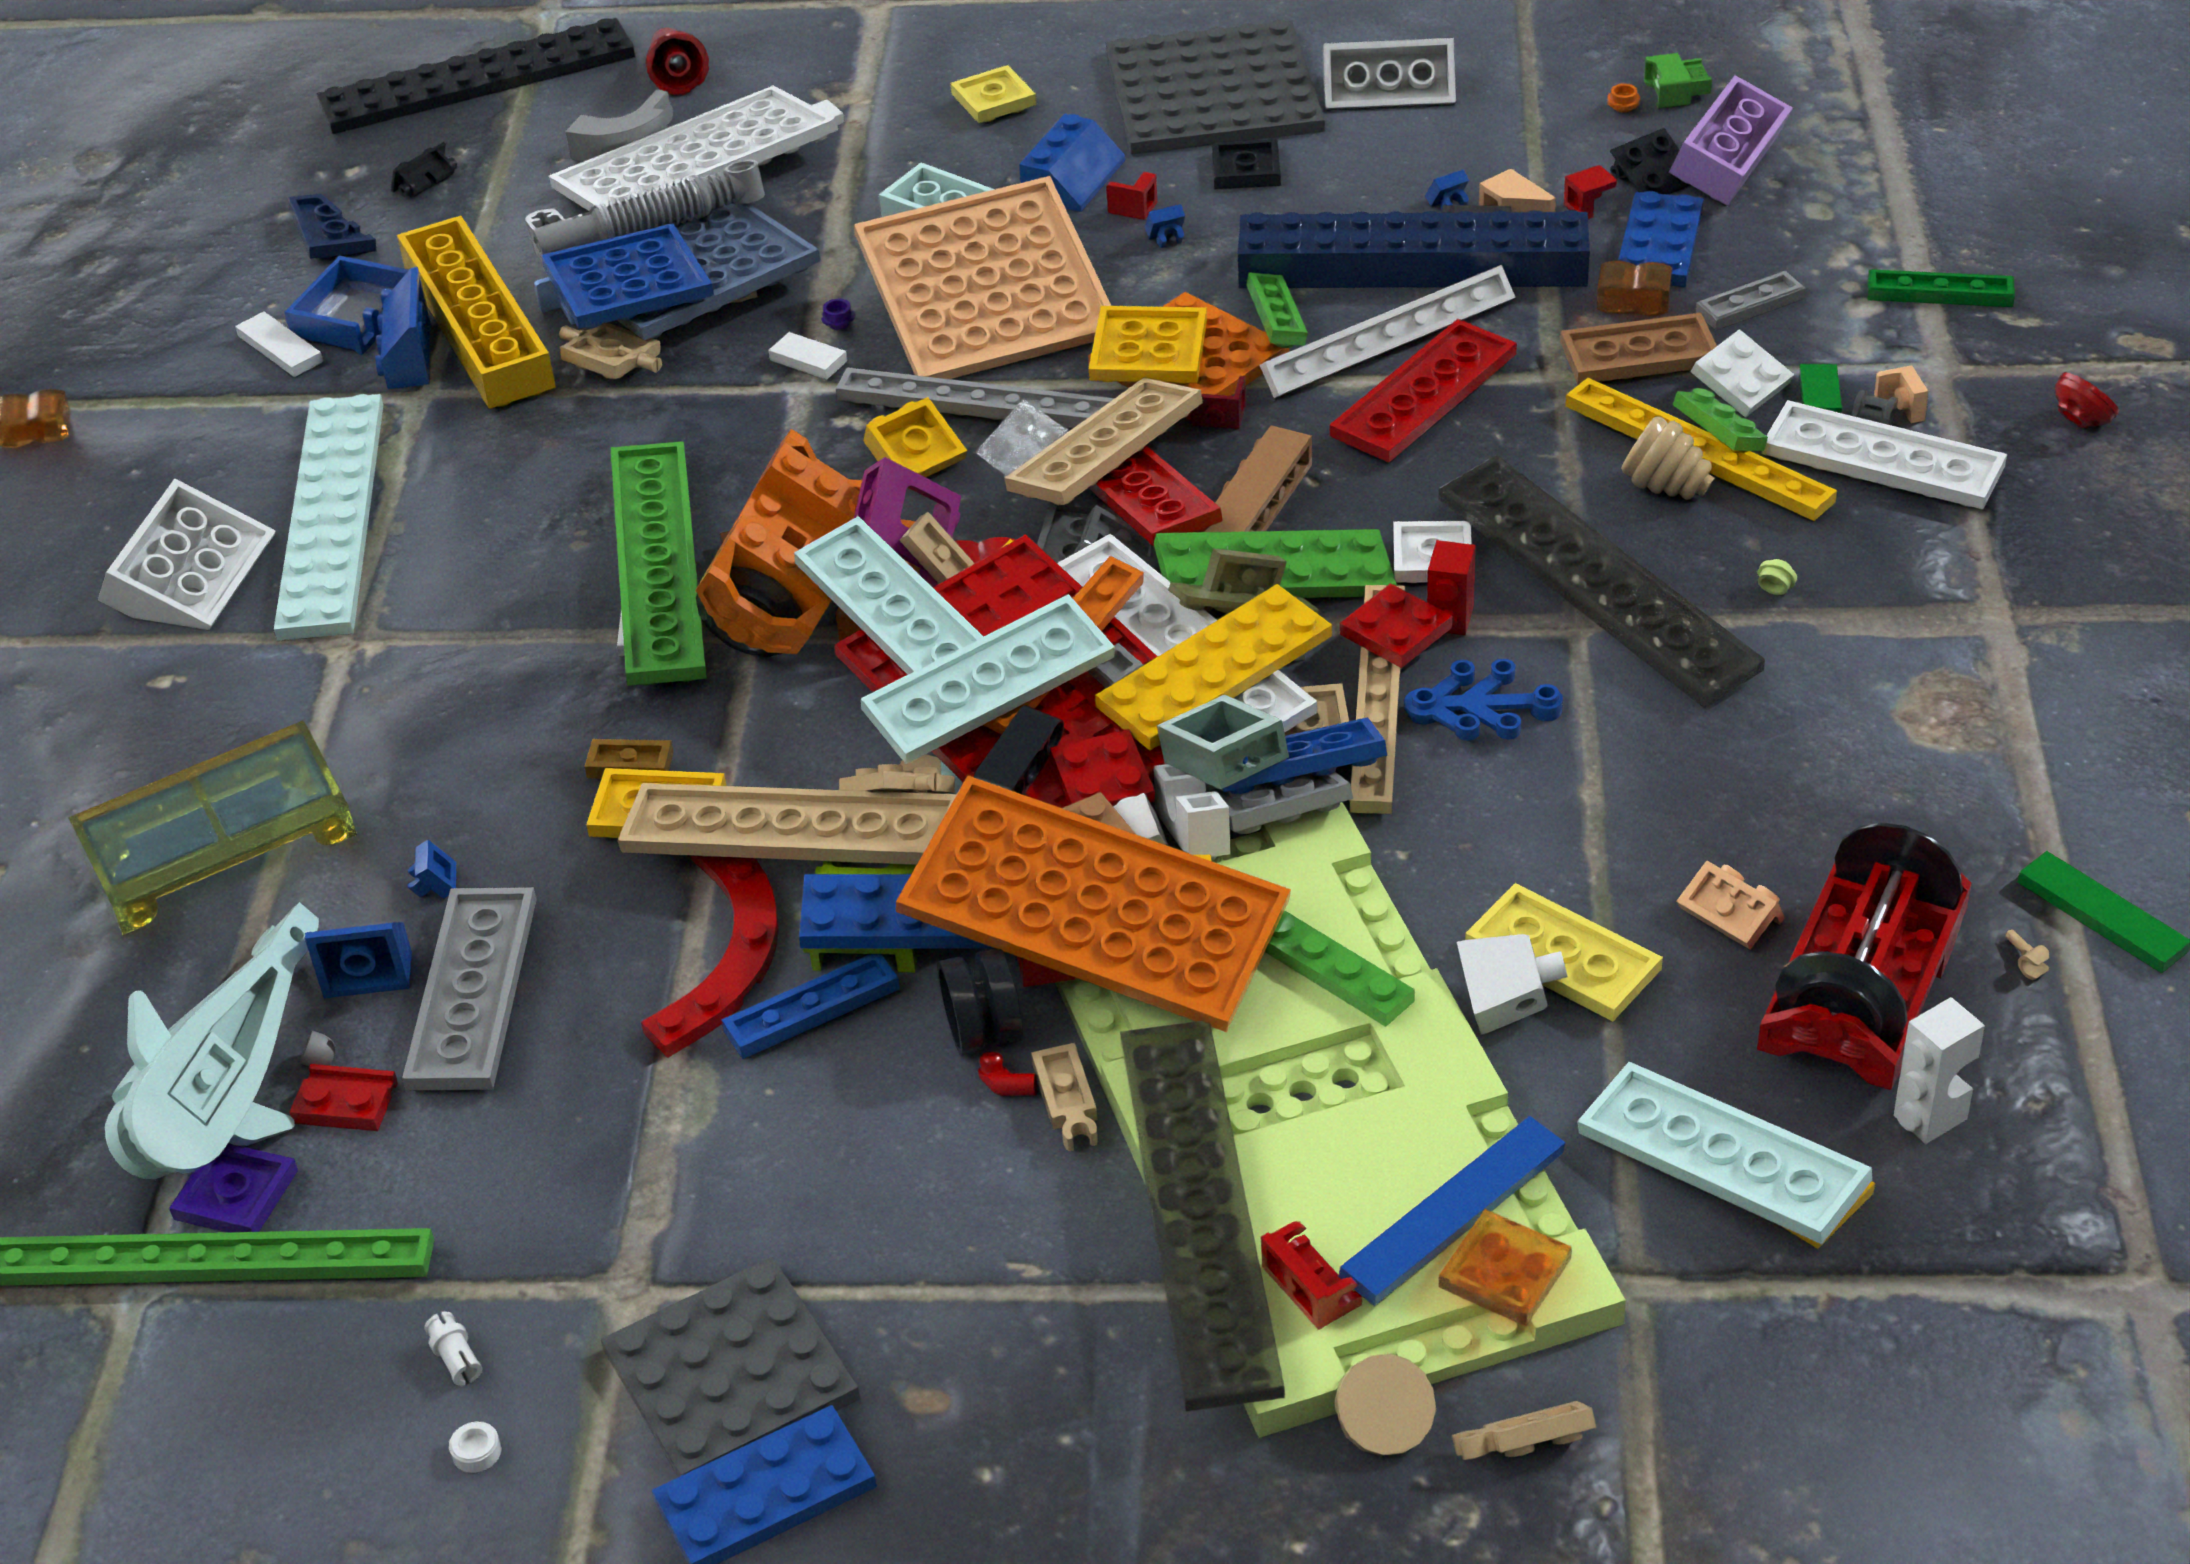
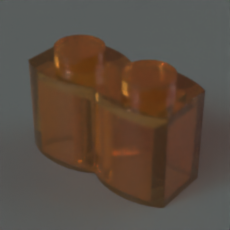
M1609 261L1601 264L1597 287V309L1605 313L1616 314L1634 311L1648 316L1668 313L1672 288V267L1658 262H1648L1637 266L1625 261Z
M45 389L37 391L30 396L24 394L0 396V446L20 447L32 441L48 443L67 438L69 436L71 410L65 391Z

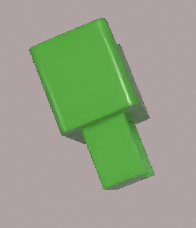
M1678 53L1645 57L1644 83L1646 86L1655 89L1658 95V102L1656 103L1658 109L1690 105L1691 96L1711 94L1712 78L1708 76L1702 65L1701 58L1681 60Z

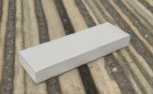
M262 312L235 326L237 335L293 377H297L323 362L322 354L319 350L266 312Z

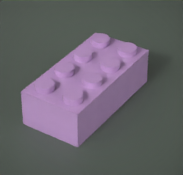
M1734 75L1684 141L1669 173L1678 177L1684 183L1690 184L1708 194L1712 199L1728 206L1779 136L1793 108Z

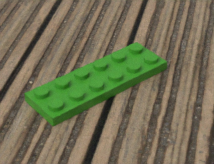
M1379 529L1156 533L1154 548L1161 575L1169 582L1203 585L1214 548L1280 556L1287 561L1280 586L1293 596H1300L1302 598L1365 596V585H1389L1391 583L1397 586Z

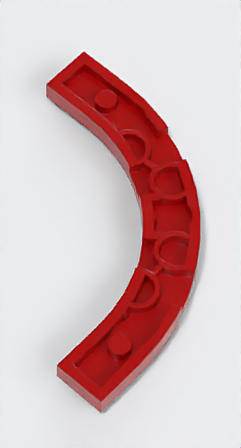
M690 855L691 860L715 881L729 899L734 911V926L727 950L706 979L679 1000L641 1022L644 1035L667 1058L722 1025V1019L735 1014L744 1005L743 998L752 989L754 984H761L772 963L779 934L778 913L772 886L766 873L755 858Z

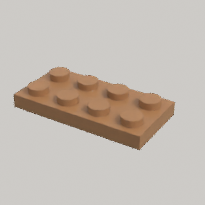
M1702 313L1562 330L1560 337L1561 346L1577 384H1580L1587 378L1600 382L1692 370L1695 362L1717 346Z

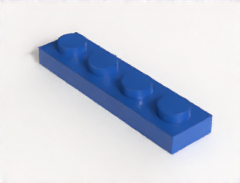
M870 954L722 1019L723 1031L740 1057L744 1059L899 990V979L881 954Z

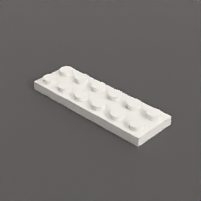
M1787 400L1769 430L1765 450L1762 451V454L1776 457L1779 460L1792 461L1812 466L1815 469L1827 470L1847 475L1854 479H1863L1883 484L1890 488H1899L1923 494L1926 497L1939 498L1959 503L1965 507H1974L1982 510L2005 467L2007 458L2005 453Z

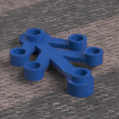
M1509 659L1495 660L1491 664V674L1462 695L1449 696L1460 686H1468L1474 682L1475 666L1468 660L1453 662L1451 674L1433 688L1415 689L1404 698V709L1410 720L1422 725L1437 721L1454 731L1459 739L1465 741L1474 740L1479 736L1480 722L1495 730L1497 735L1503 739H1515L1520 735L1521 718L1517 714L1510 712L1498 714L1493 710L1530 709V713L1534 718L1541 721H1552L1561 716L1563 708L1562 694L1557 687L1550 684L1538 686L1533 693L1491 694L1502 685H1508L1514 681L1515 664ZM1452 711H1464L1467 714L1458 716Z

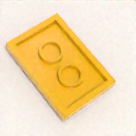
M605 768L586 824L589 837L619 838L642 783L726 786L725 774Z

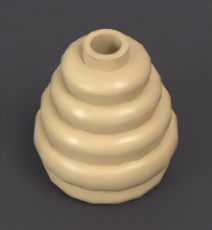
M1659 416L1654 417L1644 429L1621 467L1622 472L1626 476L1632 477V483L1640 489L1648 487L1655 494H1660L1664 491L1670 497L1680 494L1685 500L1691 499L1695 494L1703 497L1715 479L1709 474L1712 468L1711 462L1702 459L1703 452L1699 447L1693 446L1694 439L1692 436L1683 433V427L1675 421L1667 423L1664 418Z

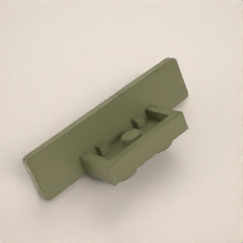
M1213 548L1203 585L1170 582L1168 591L1179 598V604L1186 608L1202 610L1203 606H1210L1218 611L1230 613L1274 585L1278 584L1280 586L1287 561L1275 555ZM1294 596L1318 614V608L1304 598Z

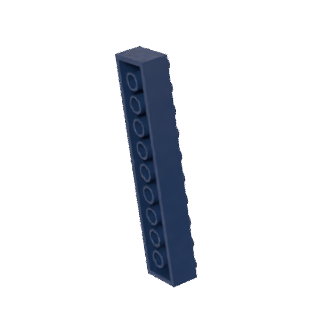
M1532 210L1529 212L1495 211L1493 213H1473L1471 211H1460L1458 213H1437L1435 211L1402 213L1393 211L1389 213L1355 212L1353 214H1334L1331 212L1319 214H1298L1295 212L1285 214H1263L1259 212L1240 214L1237 253L1239 288H1247L1248 273L1283 275L1288 288L1449 287L1502 265L1511 287H1588L1590 258L1588 213L1575 210H1566L1564 212Z

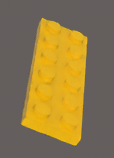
M1276 584L1096 694L1095 705L1122 729H1130L1132 737L1148 750H1152L1160 745L1157 725L1224 694L1235 698L1332 637V624Z

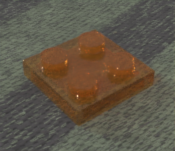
M1484 1209L1439 1274V1288L1523 1326H1527L1570 1262L1572 1247Z

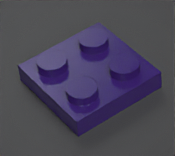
M228 1143L219 1156L191 1174L169 1207L173 1220L222 1232H259L298 1172L295 1159Z

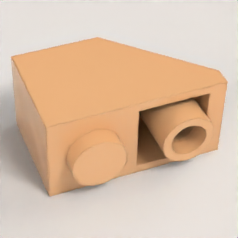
M1513 169L1489 178L1479 185V206H1511V212H1529L1532 210L1555 212L1556 197Z

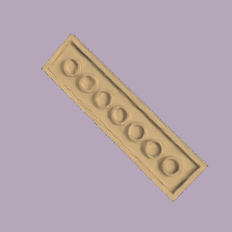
M642 783L617 841L623 853L917 865L957 794Z

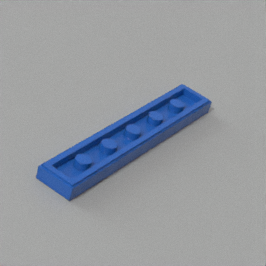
M1531 1116L1527 1117L1341 1265L1339 1278L1352 1277L1358 1284L1354 1290L1372 1305H1377L1562 1155L1565 1142Z

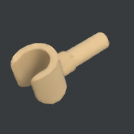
M2009 930L2006 933L2005 937L2021 952L2022 956L2018 959V966L2024 976L2035 980L2049 971L2048 965L2043 963L2049 959V951L2045 946L2038 945L2033 948L2014 930Z

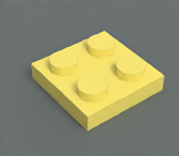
M1008 65L950 83L951 94L978 123L990 122L997 117L1010 113H1019L1025 108L1036 105V94Z

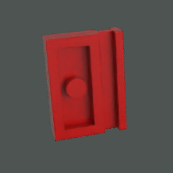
M310 1064L308 1068L310 1074L307 1079L303 1080L289 1111L295 1124L367 1131L379 1130L392 1099L391 1091L398 1084L395 1071Z

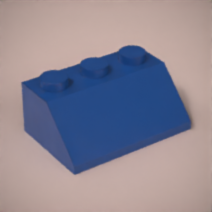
M1064 114L1019 164L1020 180L1023 183L1050 176L1065 208L1081 212L1124 163L1125 154L1094 120L1083 118L1076 114Z
M418 267L410 268L384 299L383 315L377 316L380 335L376 336L379 355L375 356L378 376L385 377L387 389L430 384L432 324Z

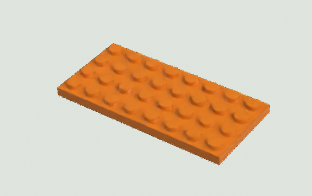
M968 775L897 898L896 912L1227 1032L1289 902L1291 889Z

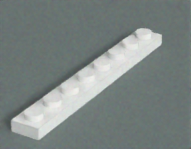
M1500 265L1262 363L1260 368L1273 397L1276 398L1448 327L1456 319L1464 320L1514 299L1515 295L1503 267Z

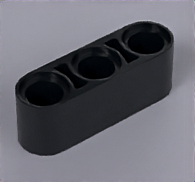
M1027 705L1022 706L981 763L974 778L1025 795L1049 760L1050 747L1058 746L1064 731V721Z

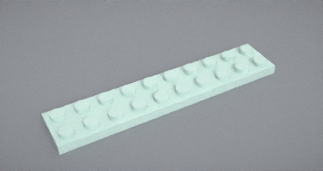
M359 394L354 397L333 399L326 397L310 401L274 624L277 641L354 633L384 406L381 394Z

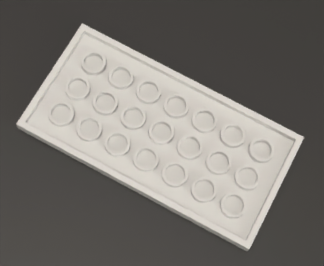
M771 86L550 175L549 178L553 189L589 211L591 206L604 203L608 206L609 200L616 204V198L623 202V196L629 200L630 194H633L635 198L638 192L644 195L645 189L651 193L652 187L657 191L659 185L665 189L666 183H669L672 187L673 181H676L680 186L681 178L685 180L686 177L693 175L707 178L711 174L715 176L717 172H722L723 174L728 165L737 161L755 160L758 165L767 164L773 157L782 153H793L798 151L800 146L825 140L829 134L838 131L836 118L775 86Z

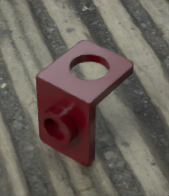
M1239 376L1234 396L1201 394L1203 403L1190 412L1191 424L1193 426L1240 429L1246 407L1245 376Z

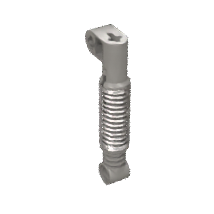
M755 160L737 161L728 165L723 174L722 172H717L715 176L711 174L707 178H700L697 175L686 177L685 180L681 178L680 186L676 181H673L672 187L669 183H666L665 189L661 185H659L658 191L652 187L651 193L645 189L644 195L638 192L635 198L633 194H630L629 200L623 196V202L616 198V204L609 200L608 206L604 203L591 206L589 212L564 219L555 209L535 211L525 218L533 250L542 261L541 255L668 225V223L678 226L679 222L685 224L686 220L692 222L693 218L700 219L701 217L708 216L710 211L715 209L716 206L720 208L724 204L730 205L731 200L736 204H748L758 201L765 196L758 163Z

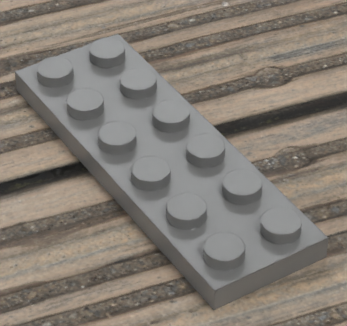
M534 887L450 889L402 1077L405 1090H493L537 898Z

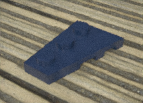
M322 194L288 197L290 213L310 259H329L337 255L376 251V239L370 234H362L360 226L355 221L348 222L344 219L342 211Z

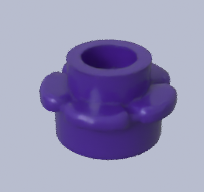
M832 299L823 305L821 321L831 329L841 330L848 327L849 321L851 322L855 319V312L851 310L849 301L845 299Z

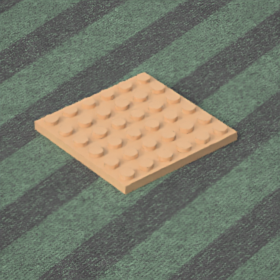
M1050 176L854 224V234L914 375L952 379L1092 343L1095 338L1100 306H1111Z

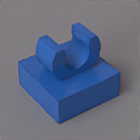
M1464 169L1433 180L1425 194L1431 207L1440 204L1442 210V205H1453L1450 200L1457 201L1459 205L1468 204L1469 198L1464 189L1469 179Z
M1175 205L1148 213L1145 224L1147 236L1149 239L1156 238L1160 248L1165 247L1167 242L1165 235L1168 234L1175 236L1177 244L1182 243L1184 236L1182 225L1185 219L1182 205Z
M426 840L415 847V863L408 869V873L415 880L408 884V888L419 897L426 895L430 890H433L443 899L449 896L450 889L456 888V861L430 840Z

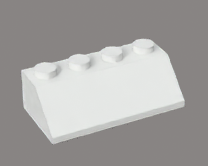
M1454 38L1323 44L1326 109L1456 104Z

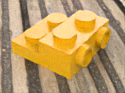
M929 397L917 402H908L898 411L887 416H877L866 425L863 442L877 461L886 457L923 477L930 476L966 459L967 449Z

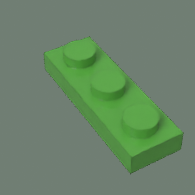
M1694 388L1692 392L1676 393L1673 406L1732 450H1765L1768 437L1755 428L1756 424L1754 422L1741 418L1734 413L1735 409L1732 406L1723 404L1715 399L1713 392L1702 388Z

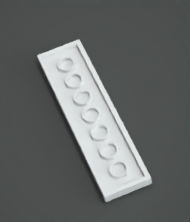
M1111 534L1057 563L1082 587L1109 556L1143 571V584L1115 617L1157 656H1160L1217 621L1204 609L1192 610L1180 605V599L1168 591L1170 582ZM1279 670L1234 698L1282 719L1284 732L1317 713V701Z

